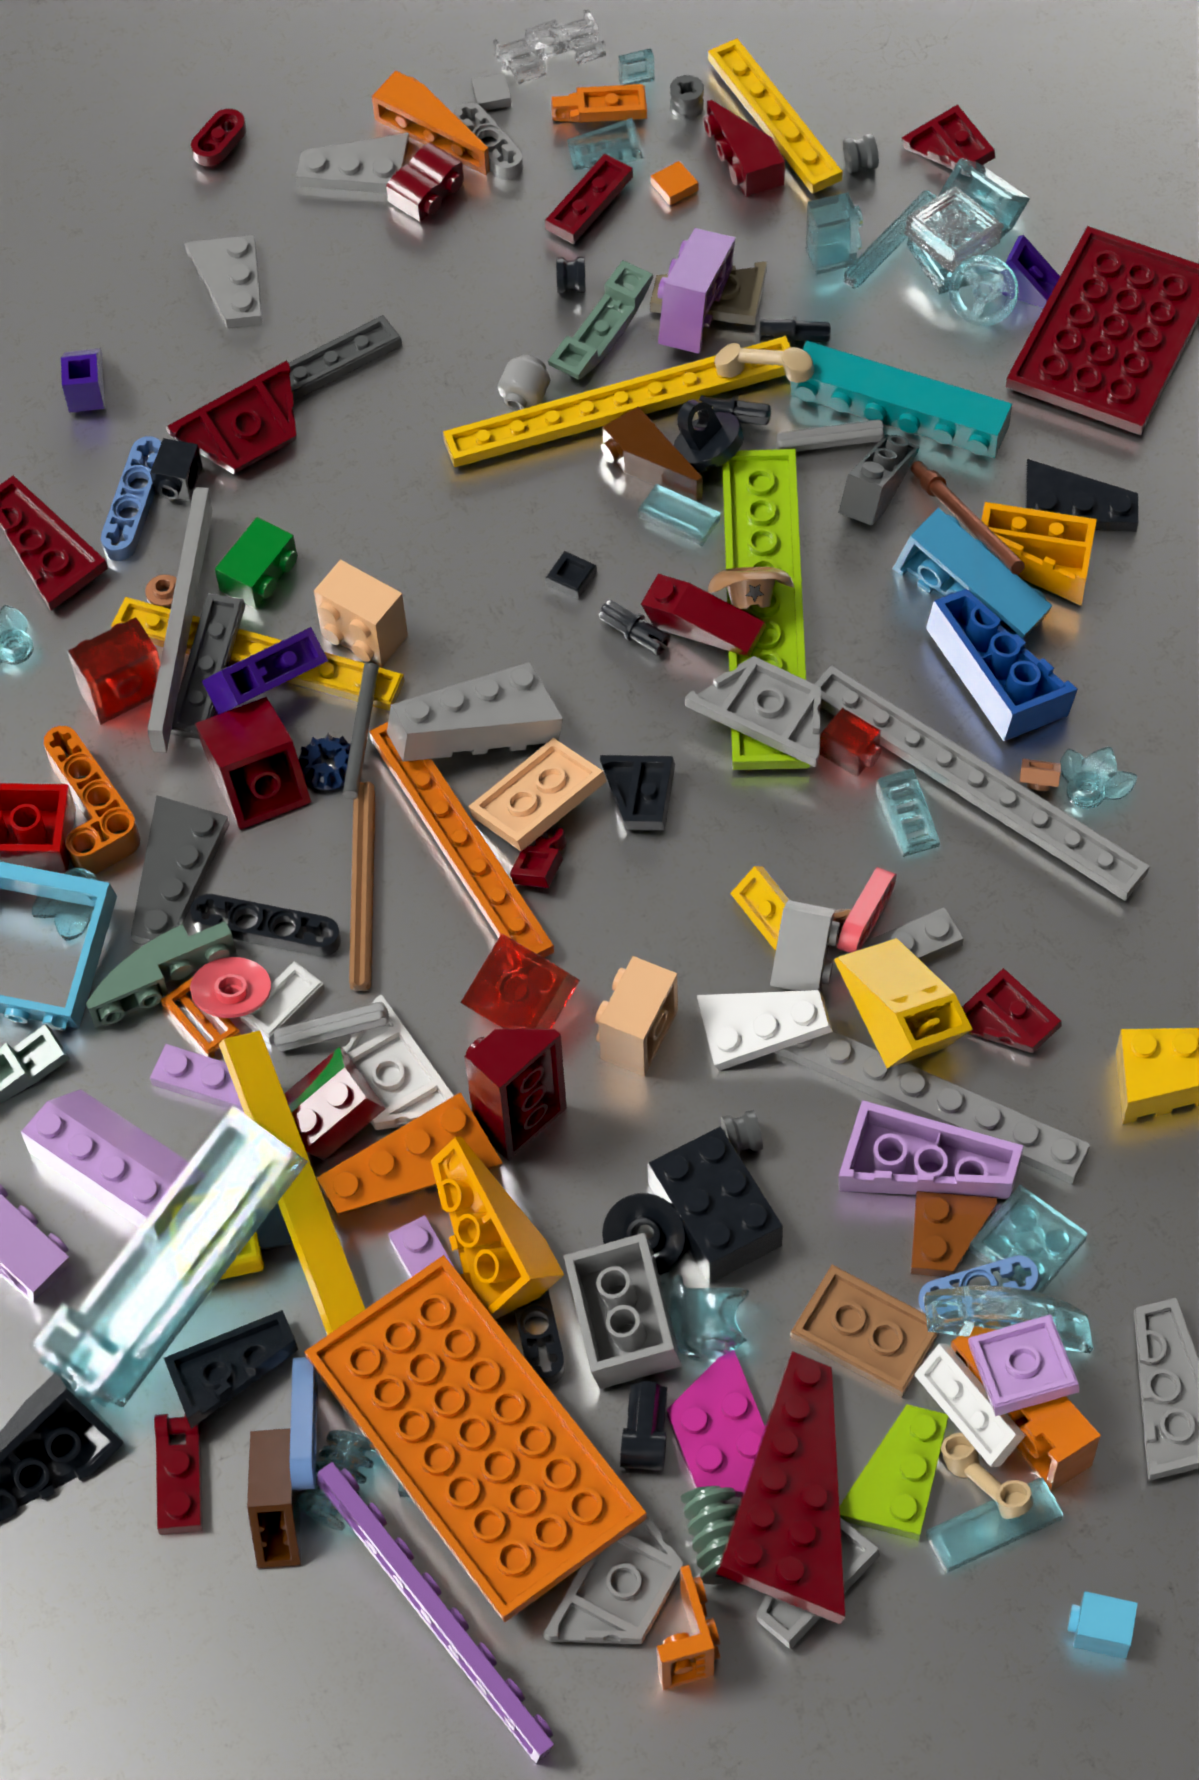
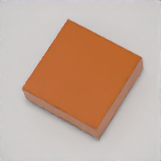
M680 161L651 175V185L669 205L699 191V182Z

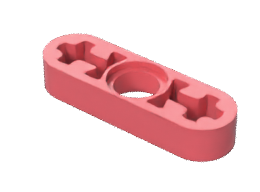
M879 867L874 870L842 927L837 949L848 953L862 949L891 897L896 882V873Z

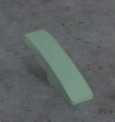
M46 1024L13 1048L7 1043L0 1047V1104L30 1087L70 1059L52 1029Z

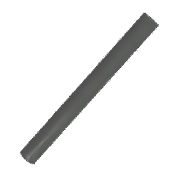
M366 663L363 667L343 789V796L348 799L357 798L359 793L379 667L374 663Z

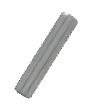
M871 420L779 432L776 437L777 448L795 449L796 452L878 442L884 437V427L881 420Z
M376 1002L280 1027L274 1031V1043L279 1051L284 1052L385 1026L389 1022L388 1009L383 1002Z

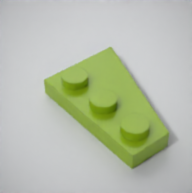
M906 1404L840 1504V1518L848 1523L919 1541L949 1416L944 1413Z

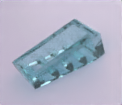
M632 118L567 139L574 170L592 168L604 153L622 163L644 159L639 133ZM601 145L602 150L596 151L595 146ZM587 147L588 154L582 156L581 148Z
M908 769L879 778L877 780L876 795L902 856L906 857L939 847L940 841L914 770ZM908 802H912L913 804L899 809H896L895 807ZM916 816L919 818L918 820L901 824L903 820ZM924 829L925 834L910 839L906 838V834Z

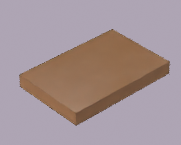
M832 1264L793 1327L790 1338L903 1398L915 1377L914 1374L923 1364L941 1333L944 1323Z

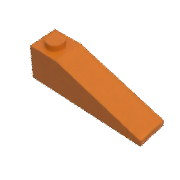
M395 70L372 95L374 119L402 134L408 133L410 138L424 145L431 142L462 161V164L484 175L490 172L488 147L416 78L408 77Z

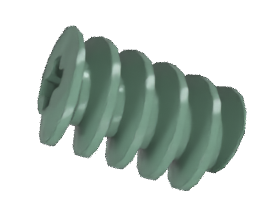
M703 1486L681 1495V1501L686 1504L684 1515L690 1520L688 1531L694 1537L692 1547L695 1552L699 1553L696 1557L697 1567L703 1570L700 1577L702 1582L707 1585H718L733 1581L716 1574L733 1521H730V1517L736 1515L739 1506L737 1504L725 1503L736 1495L733 1488Z

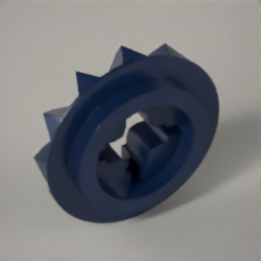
M327 733L325 738L316 739L312 737L310 744L306 747L301 746L299 763L307 784L322 790H331L344 786L351 746L344 736L334 738ZM322 753L324 755L327 754L330 758L334 757L335 769L326 762L322 763Z

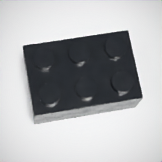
M721 1126L648 1163V1182L655 1195L666 1199L675 1208L685 1229V1245L709 1284L782 1246V1223Z

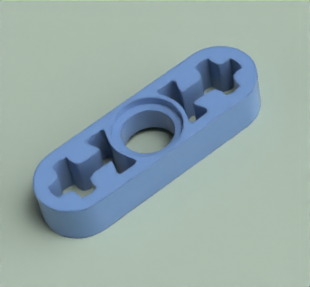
M1020 1255L1009 1257L929 1281L920 1290L919 1305L926 1315L938 1321L951 1319L1032 1294L1039 1286L1040 1272L1035 1263L1028 1257ZM1021 1265L1024 1271H1031L1032 1275L1026 1277L1025 1286L1019 1287L1016 1281L1003 1283L1007 1292L999 1294V1283L994 1277L993 1272L1000 1270V1276L1004 1279L1015 1274L1014 1267ZM976 1277H985L991 1283L990 1294L982 1300H975L968 1294V1284ZM959 1283V1291L962 1298L966 1301L965 1305L959 1306V1300L953 1298L944 1302L945 1309L942 1311H938L934 1305L928 1306V1301L934 1298L933 1291L940 1290L943 1295L954 1294L956 1291L952 1285Z

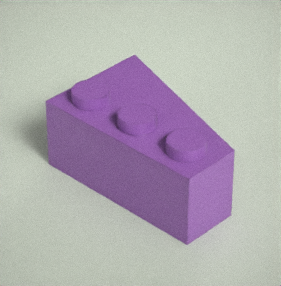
M694 228L688 241H682L678 259H672L668 277H662L658 288L657 296L659 299H662L658 344L700 353L703 326L709 328L712 321V315L707 313L714 301H720L732 269L736 237Z

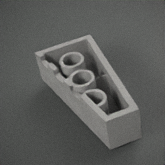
M530 662L391 704L387 734L402 761L452 757L453 752L470 751L473 755L486 754L488 749L509 747L510 751L526 750V745L543 744L544 746L552 738L559 741L563 717Z

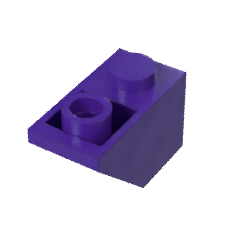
M101 348L65 352L61 356V379L69 413L105 409Z

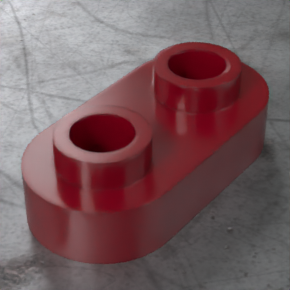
M227 108L216 112L191 141L193 158L198 164L214 166L221 163L246 134L243 114L236 109Z

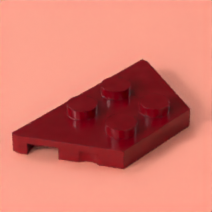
M286 360L167 426L168 434L178 441L198 444L201 455L232 474L240 472L296 440L297 433L290 383V364Z

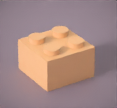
M340 559L314 590L320 630L323 637L334 645L341 644L350 649L362 661H371L383 667L408 637L402 593Z
M632 956L627 968L621 967L618 970L612 985L614 993L609 1002L604 1000L599 1006L595 1017V1023L599 1025L596 1042L600 1043V1058L602 1060L645 1077L678 1012L677 973Z

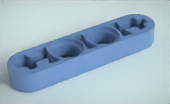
M145 436L135 441L131 447L101 533L104 553L109 559L114 561L128 559L137 548L155 495L150 471L161 445V441L158 438ZM149 452H154L149 455L147 460L148 467H146L143 456H147ZM138 478L149 481L141 489H133L129 486L133 480ZM127 507H133L138 510V513L131 518L119 516V513ZM120 530H123V537L125 541H120L118 543V546H114L112 543H117L119 541L121 535Z
M306 1357L293 1358L290 1477L293 1491L315 1489L318 1378L314 1366Z

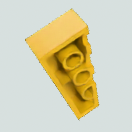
M1199 1028L1121 1029L1116 1048L1122 1125L1137 1121V1117L1154 1113L1155 1116L1172 1113L1174 1108L1191 1104L1199 1106Z

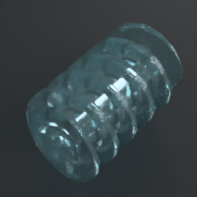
M332 1430L326 1436L328 1445L323 1446L319 1451L321 1461H316L315 1489L307 1490V1492H302L297 1498V1503L309 1517L318 1523L342 1531L345 1529V1524L336 1517L339 1511L317 1485L318 1472L333 1462L339 1471L344 1468L347 1469L357 1483L364 1484L367 1478L358 1471V1468L371 1469L374 1463L365 1453L377 1452L367 1437L349 1431Z

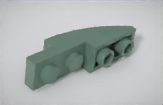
M226 921L191 936H188L182 924L146 943L124 959L99 984L86 1002L95 1028L103 1024L116 1023L124 1015L138 1009L151 1008L157 1005L163 997L168 995L166 982L186 978L192 971L201 968L205 964L236 953L232 933Z

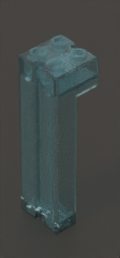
M232 1106L77 1311L62 1304L31 1346L43 1354L39 1362L56 1375L60 1376L62 1374L72 1381L71 1388L87 1400L91 1401L93 1399L103 1407H106L110 1402L123 1408L308 1161L236 1107Z

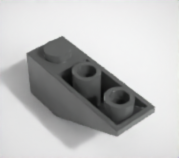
M886 434L848 474L838 513L872 526L887 509L917 455L919 446L909 443L902 436Z

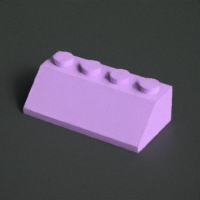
M81 1089L47 1101L21 1131L30 1154L153 1238H156L169 1223L167 1203L190 1198L207 1178L205 1172Z

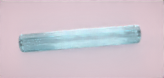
M928 190L923 191L844 272V283L853 289L859 288L937 207V196L931 194Z

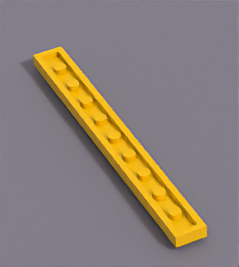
M786 336L744 348L784 351L791 346ZM715 355L443 431V438L455 468L605 426L637 406L645 414L684 404L688 400H698L701 395L709 397L786 374L784 366L745 363V367L739 375L729 378L722 377L717 373L715 367Z

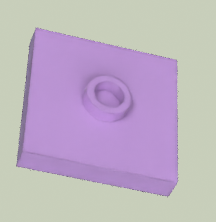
M1051 1314L968 1338L970 1351L995 1416L1079 1392L1078 1381Z

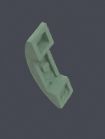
M622 260L604 284V296L575 335L564 338L549 358L548 365L577 379L584 377L592 371L610 352L630 324L650 287L653 274Z

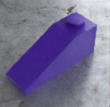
M309 627L202 680V683L218 714H221L327 662L328 659L312 627Z

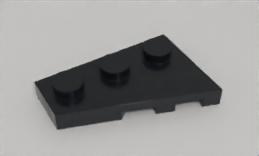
M1027 459L1025 508L1097 519L1095 530L1137 532V492Z
M281 1310L164 1357V1361L192 1429L299 1349L284 1312Z

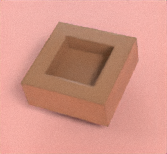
M1022 759L1019 782L1027 783V788L1038 791H1048L1050 786L1059 787L1061 764Z

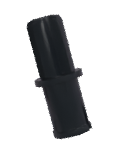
M793 316L792 319L760 318L759 341H769L786 336L791 345H795V341L828 342L831 335V325L828 322L796 321V316Z
M701 395L699 401L708 403L713 407L715 413H730L737 417L740 423L766 426L771 419V406L769 404L740 401L737 396H733L732 399Z
M608 600L602 605L599 618L625 634L626 640H635L657 656L664 652L665 649L661 647V644L653 639L668 646L671 638L670 634L645 621L643 614L639 613L636 615L613 600Z

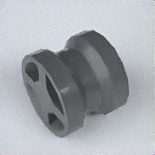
M683 75L674 79L670 84V110L676 117L693 119L698 117L704 110V85L699 78L692 75Z
M873 134L864 135L860 140H854L853 138L843 140L844 159L849 173L858 172L863 167L869 169L878 168L879 155Z
M754 1110L746 1111L742 1117L733 1118L730 1115L721 1117V1127L738 1155L745 1149H751L752 1151L763 1149L760 1126Z

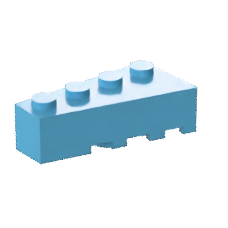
M937 508L909 537L892 568L902 576L908 571L920 579L917 586L929 594L935 589L942 595L948 596L967 588L1001 619L1000 625L1006 631L1013 635L1018 634L1023 640L1039 626L1052 608V605L1046 600L1042 592L1031 588L1018 574H1013L980 540L973 538L966 532L957 519L945 514L940 508Z

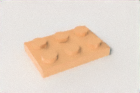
M552 738L470 804L468 808L474 819L522 851L607 781L603 770L555 738Z

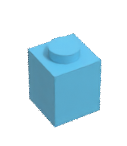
M1084 1591L1080 1606L1072 1604L1067 1631L1075 1632L1073 1648L1126 1659L1131 1647L1138 1603Z

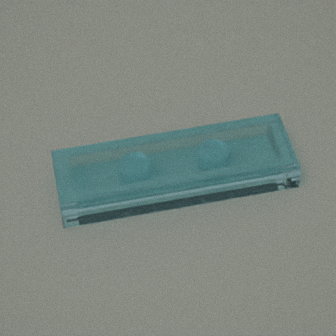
M1041 1477L1027 1484L1031 1489L1033 1506L1027 1513L1012 1519L1001 1517L997 1502L991 1500L926 1530V1537L945 1573L1062 1520L1063 1513L1044 1478Z

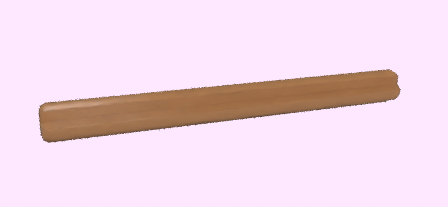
M360 782L358 797L353 799L349 983L353 991H367L371 988L375 789L374 784L371 782Z

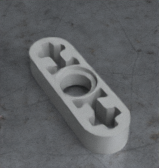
M472 102L459 105L455 109L454 114L480 140L484 137H494L497 139L494 144L486 145L489 152L490 170L500 179L510 180L518 177L523 171L521 150L480 105ZM474 120L476 121V128H474V124L472 122ZM501 153H502L503 159L505 160V161H503V162H501V155H500Z

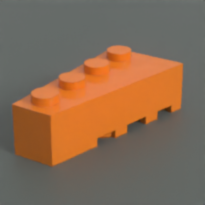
M460 1092L321 1174L316 1179L336 1215L339 1216L437 1186L431 1160L455 1137L461 1136L488 1170L498 1168L503 1163Z
M994 1314L951 1341V1348L981 1383V1377L969 1348L968 1338L1008 1327L1007 1324L1002 1325ZM1066 1396L1007 1413L1026 1435L1016 1448L1050 1493L1093 1465L1101 1435Z

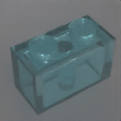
M848 192L807 202L806 251L816 275L856 266L857 250L862 248L858 230L860 226H863V216L859 205H853Z

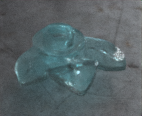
M4 605L0 610V664L4 662L16 665L25 662L31 657L34 645L31 637L26 633L28 627L27 619L20 611L8 605Z
M1109 746L1094 751L1085 758L1078 752L1067 749L1060 761L1061 775L1068 783L1067 797L1072 804L1079 808L1091 809L1099 806L1103 800L1122 799L1133 790L1137 781L1136 774L1117 771L1116 758L1113 749ZM1081 790H1088V791H1090L1092 794H1084V793H1082V792H1080V791H1081Z
M73 868L65 873L67 875L97 880L92 872L84 868ZM37 896L32 907V915L36 918H54V923L60 937L65 941H70L81 936L87 929L94 907Z

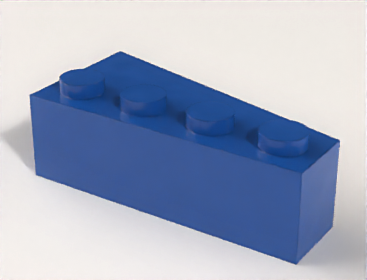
M967 588L934 600L926 629L1003 741L1069 715L1078 689L1070 681L1064 683L1053 673L1054 667L1044 658L1039 660L1025 648L1026 642L1018 634L1013 635L1006 631L1000 625L1001 619Z

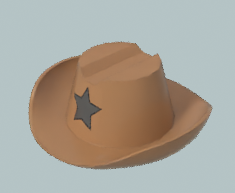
M742 567L722 570L715 574L709 582L707 592H717L727 587L733 606L739 609H748L750 605L765 608L770 607L775 580L791 588H794L791 577L779 568Z

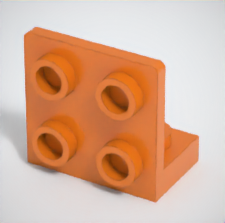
M689 1565L680 1567V1589L693 1636H690L689 1633L674 1634L667 1637L663 1641L664 1644L657 1646L658 1675L663 1690L714 1676V1660L720 1659L718 1648L720 1639L713 1618L705 1619L707 1617L705 1588L700 1576L692 1577Z

